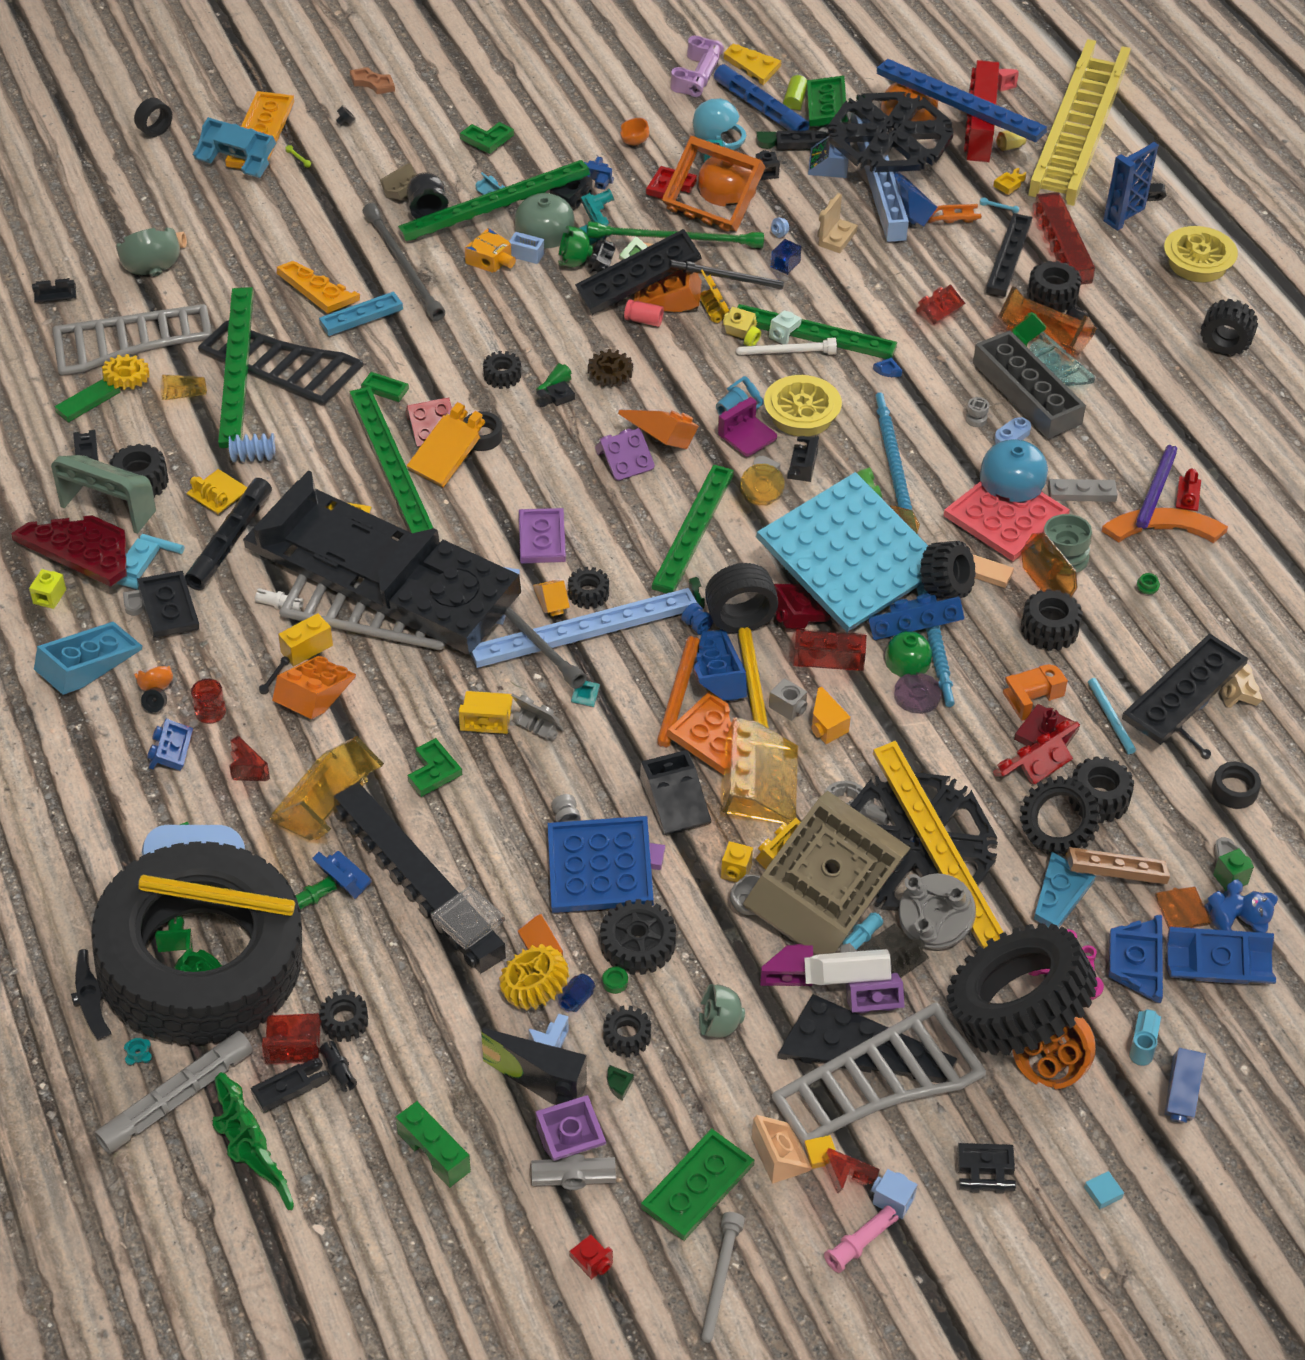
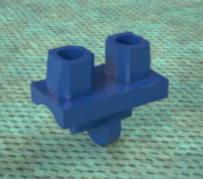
M597 156L595 161L589 160L588 163L584 162L589 168L590 175L588 177L595 180L597 188L605 190L608 183H613L612 168H609L608 164L603 163L602 157Z

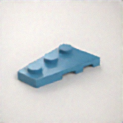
M1052 852L1034 920L1039 923H1045L1047 927L1055 924L1059 928L1092 886L1096 876L1070 871L1068 860Z

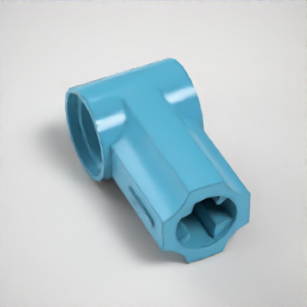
M1146 1009L1145 1011L1138 1012L1129 1052L1130 1059L1137 1065L1145 1066L1153 1060L1161 1017L1157 1015L1156 1011Z

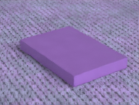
M519 509L520 563L566 562L564 509Z

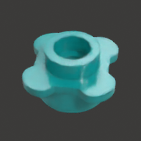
M134 1038L124 1045V1050L127 1052L125 1057L126 1064L133 1065L136 1062L147 1063L152 1059V1055L149 1053L151 1043L148 1039Z

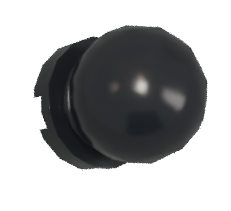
M430 172L419 173L411 178L408 183L407 197L411 215L415 219L448 208L449 201L445 185L437 175Z

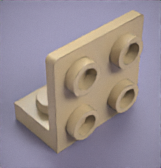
M837 193L834 199H830L826 209L820 212V228L817 233L819 246L837 253L843 251L858 228V225L840 219L842 194Z

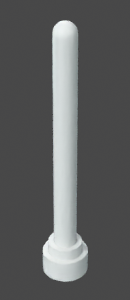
M827 338V340H823V343L736 348V354L738 355L823 351V353L828 355H836L837 353L836 338Z

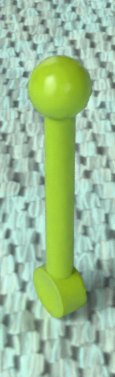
M288 145L285 147L286 152L292 153L303 162L306 168L311 166V162L295 152L293 146Z

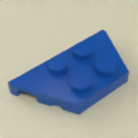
M1156 915L1153 920L1141 923L1139 920L1130 923L1128 926L1121 925L1111 928L1109 933V977L1157 1003H1161L1163 999L1162 915Z

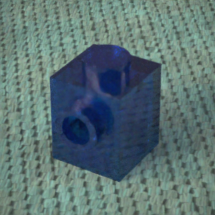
M784 239L772 251L771 268L788 275L801 262L802 246Z

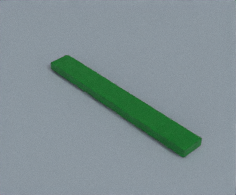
M739 304L737 307L755 313L757 320L756 328L770 331L771 320L779 315V313ZM804 319L801 320V325L789 335L817 343H823V340H827V338H836L837 348L883 359L893 358L897 348L896 341Z
M713 464L652 583V590L666 594L676 591L734 476V470Z

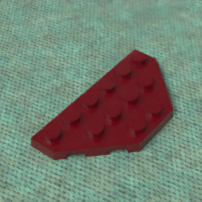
M83 516V520L70 521V518L52 519L50 524L38 525L37 521L27 522L11 533L13 541L109 587L127 576L125 530L96 516Z

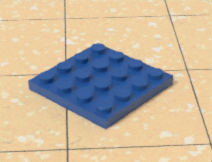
M647 816L548 823L552 913L615 909L619 903L624 907L627 900H631L632 904H635L636 899H641V904L644 905L646 900L652 901V906H654Z

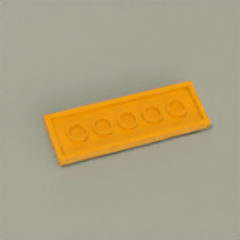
M257 91L241 127L251 128L255 131L271 135L277 143L295 102L294 95ZM273 150L271 151V153L269 154V156H268V158H267L268 161H269V159H270V157H271V154H272ZM230 155L225 160L226 167L241 169L246 161Z

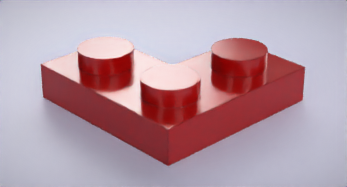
M660 166L646 188V195L662 199L675 169ZM688 173L680 191L690 193L697 182V175Z

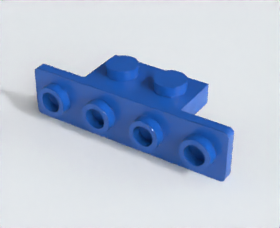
M922 594L914 600L900 599L895 601L894 604L890 605L891 612L869 617V623L873 639L877 640L894 636L901 632H912L964 620L965 617L960 597L937 601L935 595Z

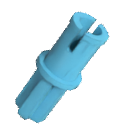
M875 912L870 913L861 924L855 925L853 932L843 941V945L850 943L857 950L864 942L870 941L871 935L883 925L882 917Z

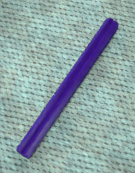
M1167 445L1138 515L1136 522L1138 528L1146 529L1149 525L1178 450L1176 446Z

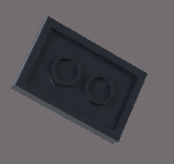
M183 570L137 578V586L153 638L199 630L198 617Z

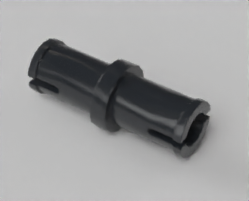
M329 1041L331 1048L325 1042L319 1050L328 1064L327 1069L329 1073L335 1076L343 1092L348 1090L345 1086L346 1084L349 1090L354 1089L357 1085V1080L348 1068V1060L342 1057L334 1041Z

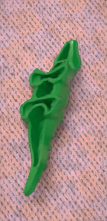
M220 1072L215 1077L218 1100L223 1106L224 1113L221 1116L213 1117V1128L220 1134H226L230 1142L227 1155L235 1162L248 1164L258 1175L269 1181L279 1192L287 1210L292 1211L294 1202L287 1185V1180L282 1175L283 1172L276 1167L277 1163L270 1158L271 1152L267 1149L266 1137L255 1116L244 1105L242 1087L231 1080L225 1073Z

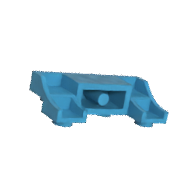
M208 117L202 125L200 140L193 156L196 160L210 164L218 152L244 159L246 161L241 168L243 174L260 178L269 165L267 158L275 147L276 141L271 135Z

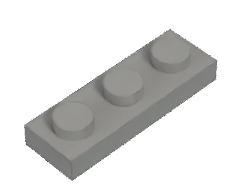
M1049 479L1048 483L1049 495L1055 501L1116 502L1118 497L1115 480Z

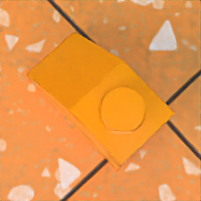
M552 580L533 585L543 612H550L551 616L563 614L564 609L570 608L564 580Z
M821 686L817 691L811 729L817 738L828 744L849 732L851 717Z

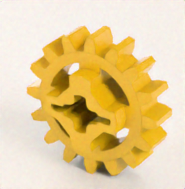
M126 354L125 357L117 355L116 359L110 357V362L105 361L104 366H102L103 380L107 381L108 386L114 384L115 389L119 388V386L123 390H126L127 387L134 389L136 385L141 387L142 382L147 383V378L150 377L148 363H144L143 358L138 360L136 355L133 357H129V354Z

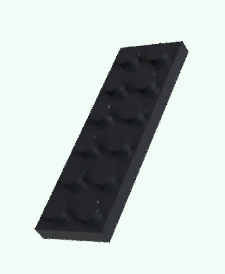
M682 229L575 284L593 315L679 271L678 269L668 267L670 260L696 262L702 259L685 229Z
M1209 633L1124 711L1122 719L1161 745L1247 664L1248 658Z

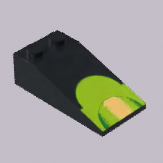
M486 1028L482 1029V1051L485 1063L551 1104L558 1105L583 1096L587 1085V1055Z

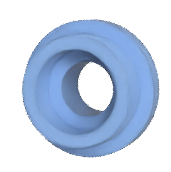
M780 217L773 219L771 231L774 236L781 238L789 232V224L786 219Z

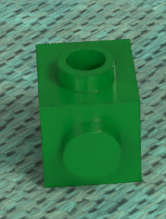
M1238 848L1218 857L1213 876L1224 890L1227 891V885L1236 879H1239L1243 886L1248 885L1254 866L1251 859L1245 856L1241 849Z

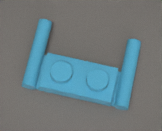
M142 534L140 539L137 538L127 553V576L116 584L139 590L137 578L142 576L159 549L162 548L182 554L185 548L184 545Z

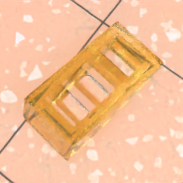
M162 375L160 385L162 400L205 395L207 393L205 377Z

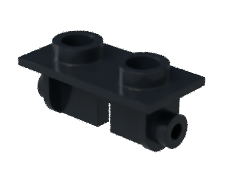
M604 236L602 241L598 240L593 249L596 253H593L589 260V264H591L589 273L593 269L600 272L610 266L616 247L614 243L606 241L607 236Z
M57 279L54 286L51 285V280L36 281V283L32 284L34 302L76 298V283L74 279Z

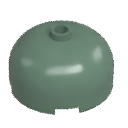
M550 193L535 194L526 198L519 205L515 214V232L544 239V248L560 246L563 232L568 233L566 226L575 227L574 212L569 203L563 198Z
M168 227L165 228V231H156L155 228L138 231L124 237V243L116 244L121 264L127 271L135 275H160L162 271L169 269L175 264L180 253L176 232Z

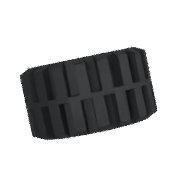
M1060 261L1039 263L1030 272L1027 298L1032 305H1036L1037 309H1042L1044 312H1065L1070 305L1075 306L1077 304L1082 280L1080 273L1075 271L1073 266H1068L1069 264L1060 263Z
M1224 299L1219 300L1218 303H1213L1206 313L1200 332L1201 336H1203L1202 341L1207 343L1209 349H1214L1213 352L1215 353L1220 352L1225 356L1227 354L1235 356L1236 353L1240 355L1244 350L1247 351L1252 344L1258 327V317L1254 315L1255 311L1249 309V305L1246 303L1242 304L1241 301H1233V299H1228L1227 301Z
M148 444L128 445L125 449L121 448L119 453H115L113 459H110L109 464L111 466L147 477L151 483L154 498L155 495H160L163 493L162 490L166 489L169 482L165 457L161 451H158V448H151V445Z
M960 541L935 542L926 547L921 559L920 573L924 589L928 591V594L935 595L936 600L968 596V593L972 591L976 577V566L970 548Z
M1046 589L1045 592L1042 590L1037 591L1036 594L1030 595L1029 599L1025 602L1021 632L1024 633L1025 639H1029L1030 644L1038 645L1037 648H1047L1048 651H1052V649L1062 650V647L1068 648L1078 637L1083 615L1082 607L1080 604H1077V600L1074 597L1071 598L1070 594L1061 593L1060 590L1051 591V589Z
M1097 756L1093 757V760L1087 758L1083 763L1080 762L1076 769H1074L1072 778L1075 782L1080 781L1085 787H1088L1096 799L1101 816V822L1098 823H1104V820L1113 822L1114 818L1120 819L1127 812L1134 790L1133 775L1131 772H1127V767L1119 765V761L1115 759L1114 761L1109 760V757L1100 759ZM1095 788H1102V789H1105V790H1107V791H1106V792H1105V791H1099V790H1097V789H1095ZM1069 797L1068 800L1072 804L1073 810L1079 811L1078 815L1083 817L1081 804L1074 798Z

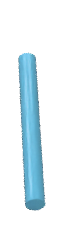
M1091 678L1088 684L1127 754H1133L1136 751L1134 744L1097 679Z

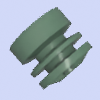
M1060 514L1046 522L1041 554L1042 562L1046 568L1060 574H1074L1086 568L1089 562L1092 528L1088 521L1080 516Z

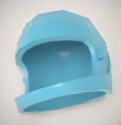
M721 98L710 99L701 103L696 108L692 124L697 138L703 140H722V132L734 129L742 134L741 139L733 143H725L723 141V147L731 150L739 148L746 139L745 130L736 124L740 117L739 113L728 100Z

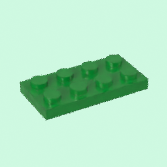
M844 75L807 80L810 127H821L829 124L847 100ZM848 112L842 119V123L848 122Z
M711 1128L642 1201L641 1209L681 1240L685 1241L754 1166L755 1159Z

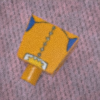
M487 228L465 247L466 264L492 273L496 272L503 265L512 268L516 262V258L511 256L510 242L490 228Z

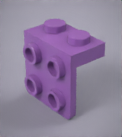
M630 428L621 431L619 435L613 437L612 435L602 437L595 447L597 455L605 454L616 481L650 471L655 467L641 428L634 430Z

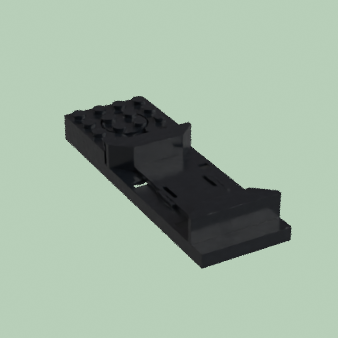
M309 470L294 483L243 538L245 548L468 655L472 653L506 612L507 608L521 594L519 574L444 539L440 542L438 530L435 528L411 533L315 488L313 475ZM331 504L333 509L330 510L326 507ZM291 545L298 547L290 557L284 554ZM359 577L364 578L357 588L350 586Z

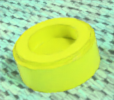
M755 326L751 327L745 336L743 344L745 346H755L761 337V330Z

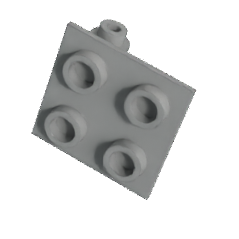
M512 693L511 696L521 708L520 712L517 711L513 715L515 724L528 731L533 730L534 734H538L546 740H555L558 735L557 729L562 732L564 731L559 723L560 719L553 715L554 711L545 705L538 707L533 704L534 701L525 695L519 697Z

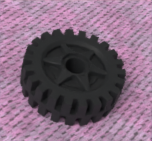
M636 899L635 904H632L631 900H627L624 907L621 903L617 904L615 910L611 908L608 911V916L605 915L601 923L600 945L602 954H604L607 962H611L612 967L619 965L625 971L628 968L629 974L635 975L636 970H640V975L646 974V969H649L651 973L656 971L657 966L661 969L665 966V961L669 962L671 960V956L675 951L676 925L674 924L673 917L669 916V912L666 909L661 911V905L657 903L652 907V901L646 900L645 905L641 904V899Z

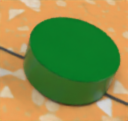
M620 967L608 968L602 975L603 988L612 994L625 991L628 986L627 972Z

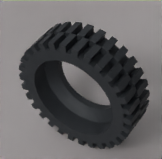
M1039 923L1036 929L1033 924L1026 925L1024 931H1021L1020 927L1013 928L1010 935H1007L1005 931L999 934V940L994 942L993 938L986 941L988 946L984 949L981 946L974 950L976 953L974 957L968 955L964 959L965 966H958L956 969L958 975H952L950 979L952 985H948L947 992L949 995H946V1000L949 1003L950 1011L974 1048H979L984 1053L989 1050L991 1055H998L999 1051H1001L1003 1056L1010 1055L1012 1049H1014L1016 1054L1024 1053V1047L1027 1046L1032 1051L1038 1048L1037 1043L1041 1041L1045 1045L1052 1042L1050 1037L1054 1034L1058 1038L1065 1034L1063 1031L1065 1026L1072 1028L1076 1024L1074 1018H1082L1085 1015L1083 1007L1090 1008L1092 1004L1090 997H1095L1096 995L1094 987H1097V976L1077 938H1075L1071 931L1068 932L1062 926L1058 928L1057 925L1051 924L1047 927L1045 923ZM1050 969L1042 983L1027 995L1010 1002L990 1003L996 993L1014 979L1033 971Z

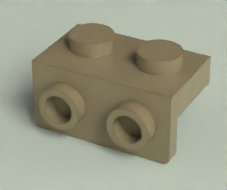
M411 163L403 165L380 180L386 198L398 200L408 198V183L411 178L417 175Z

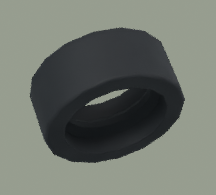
M153 97L140 103L134 115L136 127L149 137H157L165 133L173 119L171 108L160 99ZM160 108V114L156 122L147 126L150 114Z
M478 411L483 415L482 419L485 420L482 427L490 428L493 432L487 435H480V439L472 450L487 451L494 449L502 441V422L493 413ZM472 413L466 416L463 422L468 423V418Z
M1237 761L1226 762L1215 771L1211 790L1214 797L1221 804L1235 809L1246 808L1257 799L1261 787V779L1259 773L1246 763ZM1226 778L1240 779L1250 787V790L1247 792L1232 791L1223 784L1222 780Z

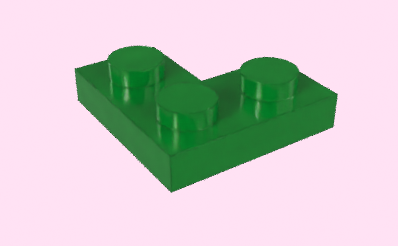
M500 122L488 131L471 124L460 132V140L488 154L514 136V129Z
M434 738L415 748L417 757L425 766L408 774L407 777L408 782L422 797L463 774L462 768L437 738Z

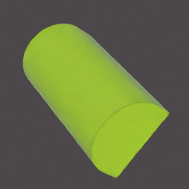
M801 75L791 77L783 100V104L788 108L801 110L808 89L805 77Z

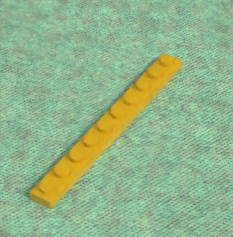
M896 740L873 749V756L939 874H946L957 878L970 890L976 905V918L971 932L977 943L984 949L988 946L986 941L993 938L994 942L999 940V934L1003 933V930Z

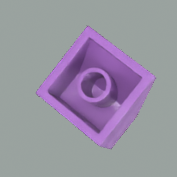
M588 1095L536 1111L537 1131L544 1150L553 1161L606 1145V1140Z

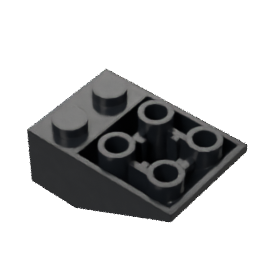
M688 750L641 761L640 780L664 836L711 823L698 774Z

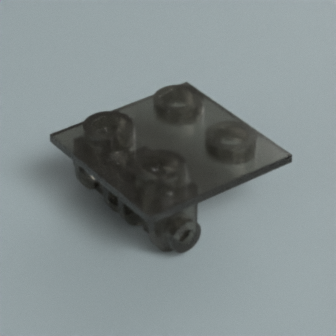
M895 923L857 949V951L887 949L890 954L891 973H898L900 978L929 959V956L923 951V947H925L924 941L920 938H913L911 940Z

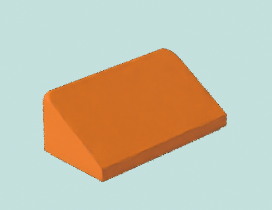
M542 914L537 915L518 930V934L527 950L532 945L536 948L541 944L545 947L551 945L552 948L557 949L563 956V950Z

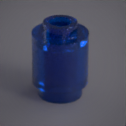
M583 973L574 976L567 983L568 985L563 987V993L558 994L559 1004L566 1011L577 1012L593 995L595 983L588 975Z

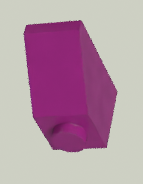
M803 944L785 946L761 967L760 986H813V984H806L804 958L813 956V946Z

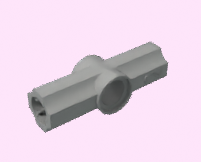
M577 1153L555 1161L531 1160L532 1186L562 1185L563 1188L568 1190H579L585 1187L586 1184L616 1183L615 1157L585 1158L582 1154Z

